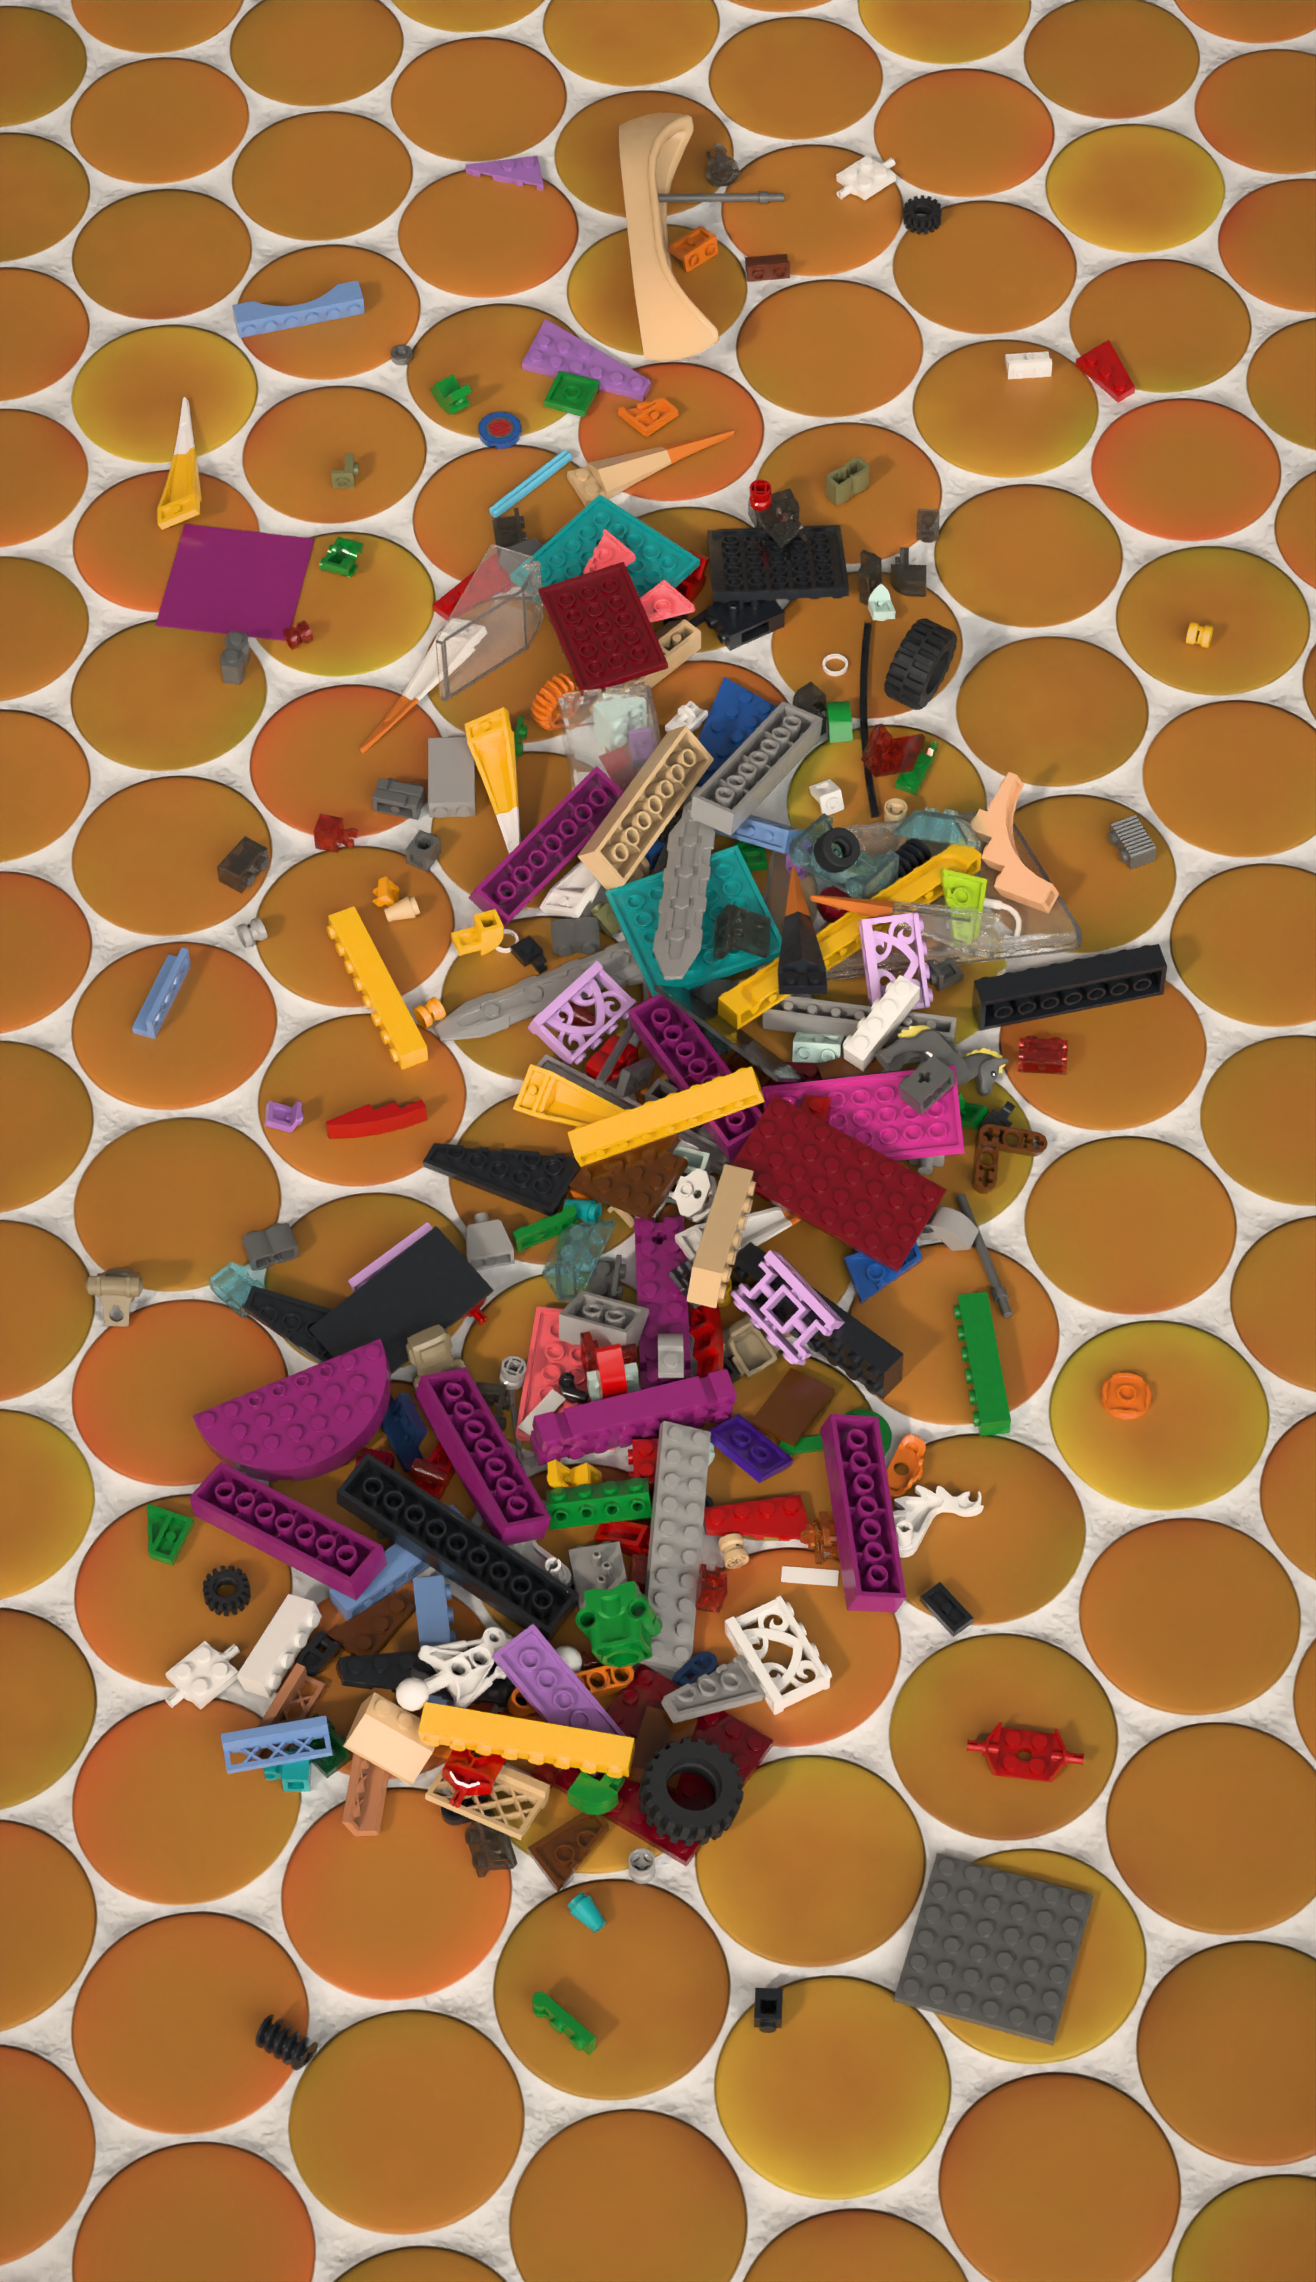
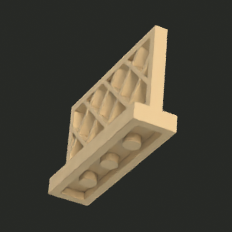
M474 1752L472 1753L475 1757H482ZM503 1765L492 1786V1794L490 1795L493 1801L480 1804L477 1796L481 1795H467L464 1799L472 1798L474 1806L465 1807L460 1805L459 1808H456L455 1804L453 1807L449 1801L452 1799L455 1789L446 1780L443 1781L442 1770L425 1795V1799L521 1840L540 1809H544L547 1805L550 1785ZM447 1787L451 1795L444 1797L435 1794L437 1790ZM502 1791L511 1797L498 1800L495 1792ZM525 1801L534 1805V1807L522 1810L519 1802ZM514 1804L516 1812L503 1813L501 1806ZM496 1808L499 1816L489 1817L483 1811ZM520 1818L522 1826L520 1829L510 1826L507 1821Z

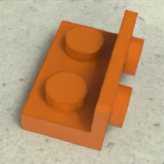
M702 226L697 227L668 245L669 253L683 262V268L686 272L693 270L719 253L716 235Z

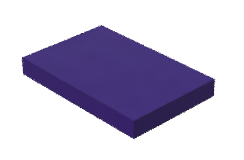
M740 1414L707 1430L711 1432L710 1442L758 1483L787 1469L793 1463V1459Z

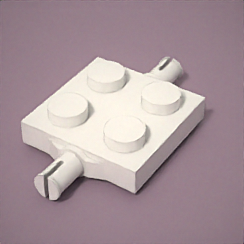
M866 155L838 173L836 180L844 186V188L837 191L838 198L843 199L847 195L853 194L865 201L896 181L895 174L889 170L895 166L894 159L889 158L883 163H878Z
M206 1641L201 1643L165 1673L167 1679L177 1689L175 1693L165 1699L167 1704L173 1708L182 1699L193 1702L201 1710L238 1679L236 1675L239 1671L229 1661L240 1653L239 1648L232 1644L227 1650L220 1653L214 1650Z

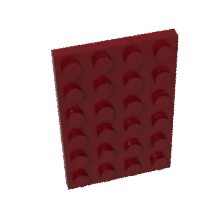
M624 561L538 589L540 599L581 696L668 669V662Z

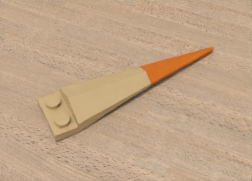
M735 430L589 462L585 467L568 471L567 479L586 507L599 494L609 500L655 472L693 453L733 437Z

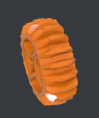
M568 672L560 673L558 676H553L552 680L547 681L546 685L541 687L540 692L536 693V699L532 701L533 705L530 708L532 711L530 716L539 727L549 732L553 729L558 730L560 726H564L575 717L577 711H580V706L584 704L583 699L585 696H581L573 675Z

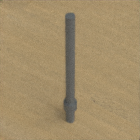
M758 191V193L658 194L659 202H758V204H767L768 202H784V193Z
M629 1018L627 1020V1027L594 1081V1085L598 1088H602L635 1032L630 1025Z
M959 1194L956 1199L962 1214L967 1216L978 1228L966 1195ZM979 1230L974 1244L992 1287V1297L994 1302L998 1303L1003 1317L1009 1318L1013 1314L1007 1301L1009 1296L1005 1287H1002Z

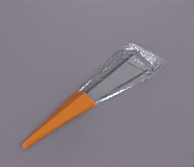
M810 895V900L813 902L871 918L918 912V916L922 917L924 931H921V935L971 955L994 958L1001 914L977 911V908ZM900 922L896 925L911 931L910 926L905 922Z

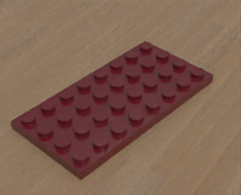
M777 1095L773 1096L731 1166L754 1171L752 1181L756 1182L754 1194L896 1273L899 1272L947 1190Z

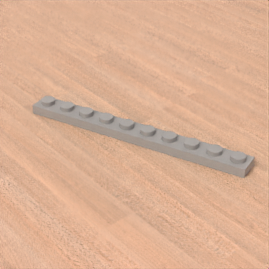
M547 1054L536 1065L556 1073L624 1110L642 1106V1104L627 1096L624 1098L614 1096L611 1091L604 1088L605 1085L602 1088L596 1087L594 1079ZM687 1129L675 1134L680 1139L698 1147L700 1151L710 1153V1170L720 1176L724 1164L731 1165L733 1161H728L716 1143Z

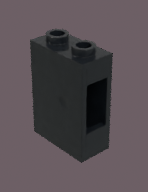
M776 600L716 602L707 606L706 623L710 629L716 632L720 643L725 644L729 651L783 628L784 611Z

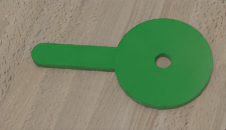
M856 1409L843 1414L878 1417L884 1456L887 1454L891 1446L892 1433L889 1424L882 1416L865 1409ZM821 1435L803 1437L795 1447L782 1441L779 1444V1448L788 1455L823 1451Z

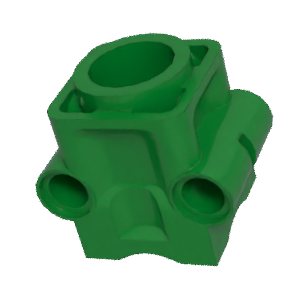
M635 1581L621 1583L610 1590L596 1588L584 1591L586 1608L581 1609L577 1613L575 1621L591 1642L592 1653L603 1666L627 1667L638 1664L642 1660L653 1656L651 1637L657 1636L661 1632L662 1621L648 1603V1598L645 1594L641 1593Z

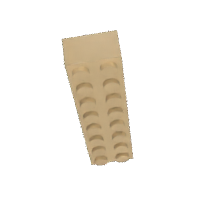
M687 726L667 732L577 856L606 890L625 885L714 760Z

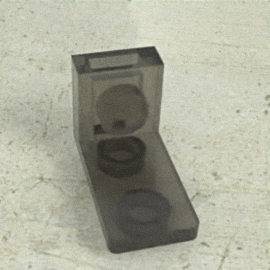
M476 1382V1386L488 1407L497 1406L495 1419L502 1432L505 1433L507 1418L504 1417V1413L509 1411L511 1396H507L506 1386Z

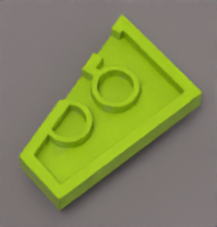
M942 869L940 874L952 943L975 948L978 946L987 879Z

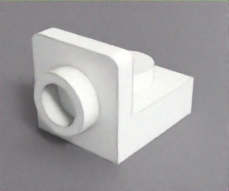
M831 779L809 786L811 795L820 803L823 816L844 810L841 789Z

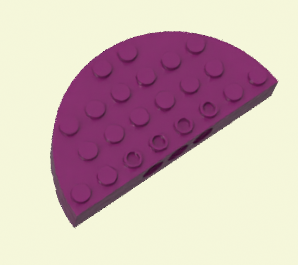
M378 1339L200 1412L192 1417L202 1438L211 1451L222 1459L226 1465L249 1477L270 1482H278V1480L297 1482L316 1478L350 1461L355 1457L354 1454L363 1445L366 1446L376 1434L387 1412L391 1396L389 1360L381 1339Z

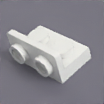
M1048 351L1005 354L1008 379L1051 376L1052 359L1049 358Z

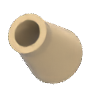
M406 896L384 909L388 922L416 918L415 915L421 914L415 896L410 898Z

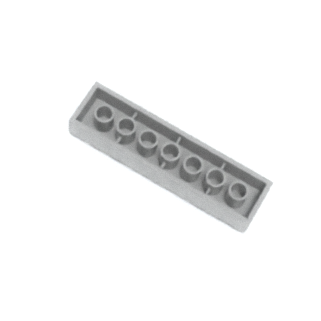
M782 701L693 795L690 818L731 836L820 740L823 718Z

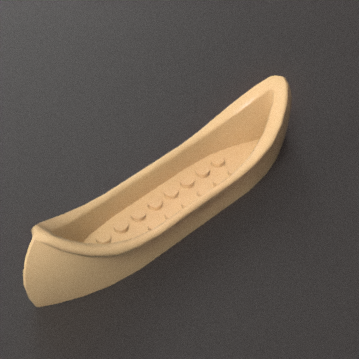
M676 113L647 114L619 125L621 173L643 352L645 359L656 361L687 358L706 350L713 344H717L720 340L716 326L689 299L672 272L671 256L668 250L667 202H659L658 194H669L676 169L694 131L692 117Z

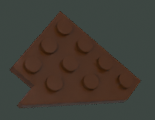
M674 1134L582 1166L569 1186L576 1193L650 1221L689 1163L687 1159L672 1154L680 1143L678 1135Z

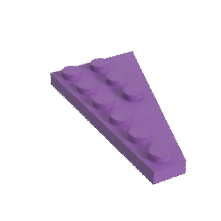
M547 319L544 320L522 362L523 370L556 378L559 371L598 380L600 381L599 390L639 401H644L651 387V380Z

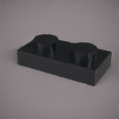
M941 1582L920 1596V1602L953 1637L973 1623L974 1618Z

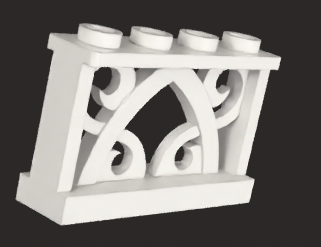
M781 1595L776 1597L775 1600L736 1618L733 1616L725 1620V1634L738 1656H742L765 1693L764 1699L774 1715L823 1689H829L830 1678L832 1677L826 1663L822 1664L818 1658L819 1652L813 1642L809 1643L807 1640V1633L801 1622L797 1623L793 1617L794 1611L789 1602H784ZM772 1614L780 1616L783 1621L778 1626L773 1623L774 1619H772L769 1625L770 1629L764 1628L765 1618ZM758 1621L759 1628L742 1630ZM759 1639H762V1641H763V1647H762V1649H760V1650H755V1649H753L752 1645H753V1644H759V1645H760ZM768 1640L777 1641L793 1648V1656L788 1669L772 1662L762 1664L761 1659L764 1658L768 1651ZM802 1654H803V1656H804L805 1659H806V1660H804V1661H801V1659H802ZM805 1669H811L816 1677L809 1683H802L795 1678L796 1674L798 1677L806 1679L808 1675H805L803 1672ZM772 1670H776L783 1674V1676L781 1677V1675L777 1672V1676L775 1678L770 1677L769 1672ZM790 1683L796 1687V1689L781 1695Z

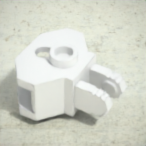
M696 1169L686 1177L680 1176L676 1182L675 1191H670L667 1198L677 1202L680 1215L689 1221L698 1223L709 1215L718 1186L714 1176L709 1175L707 1171Z

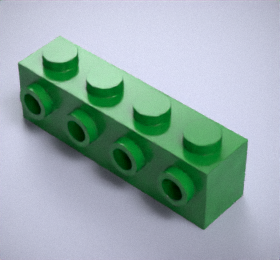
M648 1477L546 1490V1505L551 1517V1530L652 1517V1498Z

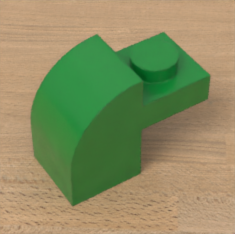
M454 374L430 388L439 406L449 415H453L471 405L467 398L472 392L470 386L467 384L460 387Z
M849 700L826 702L825 716L827 719L829 742L853 741Z
M581 1772L567 1791L568 1804L587 1814H605L618 1805V1791L622 1788L625 1778L624 1776L622 1778H612L605 1773L603 1778L598 1781L590 1775Z

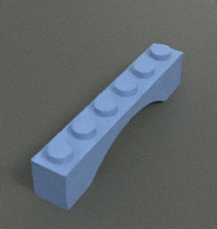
M358 280L337 284L322 297L300 305L272 306L255 301L232 305L239 338L365 314L364 299Z

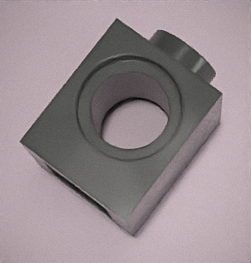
M419 830L406 848L407 864L425 872L430 869L441 854L440 838L422 830Z

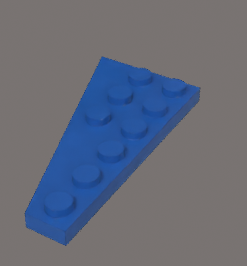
M724 677L698 739L714 760L695 786L702 787L777 706Z

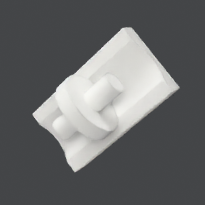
M689 701L686 705L678 708V713L665 725V731L668 732L687 726L693 732L708 717V711L700 709L694 702Z

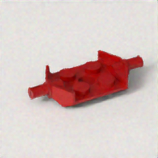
M502 1712L497 1713L499 1715L507 1716L505 1713L502 1714ZM452 1750L442 1769V1777L455 1789V1793L449 1803L453 1807L456 1804V1808H459L464 1797L467 1795L492 1794V1786L506 1759L502 1755L492 1753L489 1756L475 1757L472 1755L475 1750Z
M999 1722L986 1741H967L966 1751L982 1752V1756H985L988 1768L993 1776L1052 1783L1058 1777L1063 1767L1067 1766V1763L1083 1765L1084 1754L1066 1751V1747L1057 1729L1054 1730V1734L1004 1728L1001 1727L1002 1722ZM1021 1752H1028L1031 1754L1032 1759L1022 1761L1017 1755Z

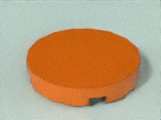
M1130 1372L1116 1373L1112 1378L1104 1382L1101 1390L1102 1405L1108 1413L1116 1418L1124 1420L1135 1419L1142 1416L1149 1409L1151 1403V1388L1138 1374Z

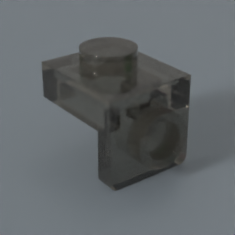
M918 510L916 540H921L925 543L939 541V510Z

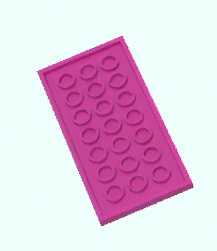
M955 1065L948 1066L954 1071L955 1085L922 1115L901 1100L899 1085L902 1079L910 1076L915 1070L762 1087L765 1100L763 1102L764 1111L774 1095L799 1108L806 1095L830 1097L831 1107L827 1121L829 1125L895 1161L965 1153Z

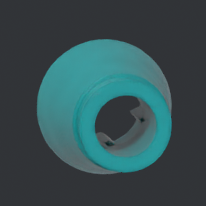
M566 1199L564 1207L567 1205L575 1206L577 1218L589 1224L598 1222L600 1219L602 1205L597 1203L596 1200Z
M584 1892L577 1895L567 1906L571 1910L570 1914L594 1933L598 1932L607 1923L591 1896H587Z

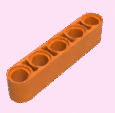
M602 1666L577 1672L575 1675L595 1698L619 1693L622 1689L626 1688L633 1680L634 1670L631 1666ZM615 1673L622 1674L625 1678V1681H618L615 1677ZM590 1679L599 1681L601 1687L596 1688L591 1685ZM516 1688L507 1702L509 1712L517 1717L537 1713L526 1699V1706H521L516 1702V1697L525 1699Z

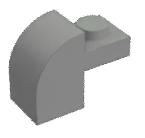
M939 1207L936 1214H933L920 1238L922 1240L941 1238L951 1251L968 1250L971 1248L979 1229L961 1212L948 1207Z
M683 1333L658 1334V1378H684Z

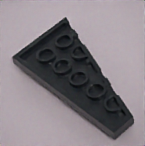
M252 1285L244 1306L246 1313L318 1363L333 1358L309 1331L311 1326L332 1309Z

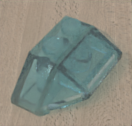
M926 807L925 811L915 810L893 830L892 834L905 839L915 838L920 841L974 848L981 847L979 837L967 818L957 816L958 811L944 809V813H939L940 809Z
M614 1220L576 1223L559 1234L542 1271L559 1301H572L581 1291H585L616 1224Z

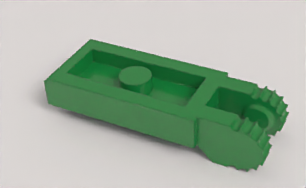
M918 738L914 750H911L895 782L896 789L917 795L933 763L938 742L933 741L929 746L927 754L921 753V750L924 747L925 738Z

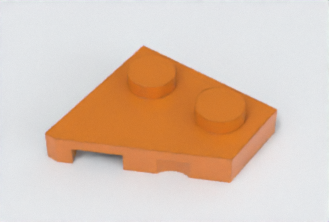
M660 398L652 402L637 403V407L625 410V407L618 408V415L643 436L648 437L678 416V409L666 399Z

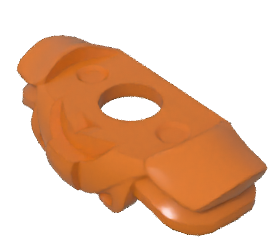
M908 1434L902 1439L886 1470L891 1501H894L895 1498H900L923 1475V1462L925 1460L923 1456L926 1445L922 1439L915 1435ZM897 1463H902L907 1466L908 1473L906 1475H898L894 1471V1466Z

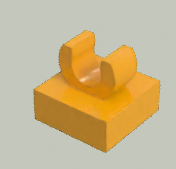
M387 877L378 879V887L373 890V893L378 898L374 899L373 903L377 907L384 905L390 907L398 902L399 887Z

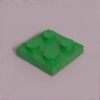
M559 371L544 400V407L585 417L600 388V381Z

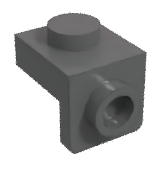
M951 958L937 965L932 960L927 962L930 970V978L927 981L934 985L938 991L963 980V973Z

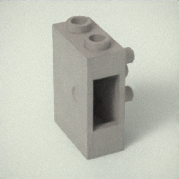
M605 1541L599 1545L588 1547L582 1545L568 1550L574 1590L579 1593L578 1611L586 1608L584 1591L596 1588L610 1590L621 1583L627 1582L619 1541Z

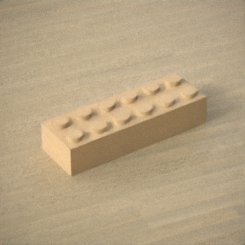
M724 1164L692 1266L687 1302L716 1308L719 1299H724L727 1288L724 1282H729L732 1267H729V1265L735 1264L738 1251L734 1250V1248L740 1247L743 1236L740 1230L745 1231L748 1216H745V1213L750 1214L753 1199H750L749 1196H753L756 1182L752 1181L754 1171Z

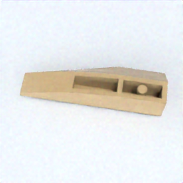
M685 619L670 621L655 632V635L668 662V669L606 688L589 709V713L593 715V706L611 695L640 698L701 649V631Z

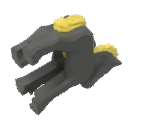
M926 1025L910 1026V1030H902L898 1034L900 1038L891 1046L874 1054L877 1061L884 1068L880 1074L899 1072L908 1059L919 1058L922 1062L934 1055L946 1066L955 1065L957 1087L975 1078L977 1092L981 1096H987L992 1092L998 1073H1003L1002 1067L1009 1063L1008 1059L1002 1058L1003 1056L998 1055L996 1051H990V1049L985 1048L980 1050L974 1049L970 1053H966L964 1057H961L957 1046L953 1042L948 1041L940 1032L932 1030Z

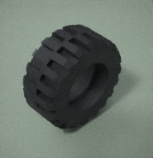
M927 618L917 620L907 632L904 640H902L890 664L884 683L886 695L914 710L923 709L937 692L950 667L949 665L956 650L957 636L955 633Z
M690 1737L682 1738L680 1744L673 1740L667 1743L665 1749L660 1747L646 1765L638 1790V1799L641 1800L639 1807L642 1814H647L645 1820L650 1827L655 1825L657 1827L655 1833L663 1837L664 1834L669 1836V1842L677 1844L678 1840L684 1841V1846H692L694 1841H698L699 1845L707 1844L710 1838L716 1840L721 1837L723 1831L729 1829L739 1811L744 1794L742 1791L744 1785L743 1777L738 1776L740 1768L735 1762L731 1764L732 1756L727 1751L724 1753L718 1750L720 1746L714 1742L710 1746L705 1744V1739L697 1738L696 1742H691ZM680 1773H692L704 1778L714 1791L715 1801L713 1805L699 1811L682 1808L672 1800L667 1791L669 1778Z

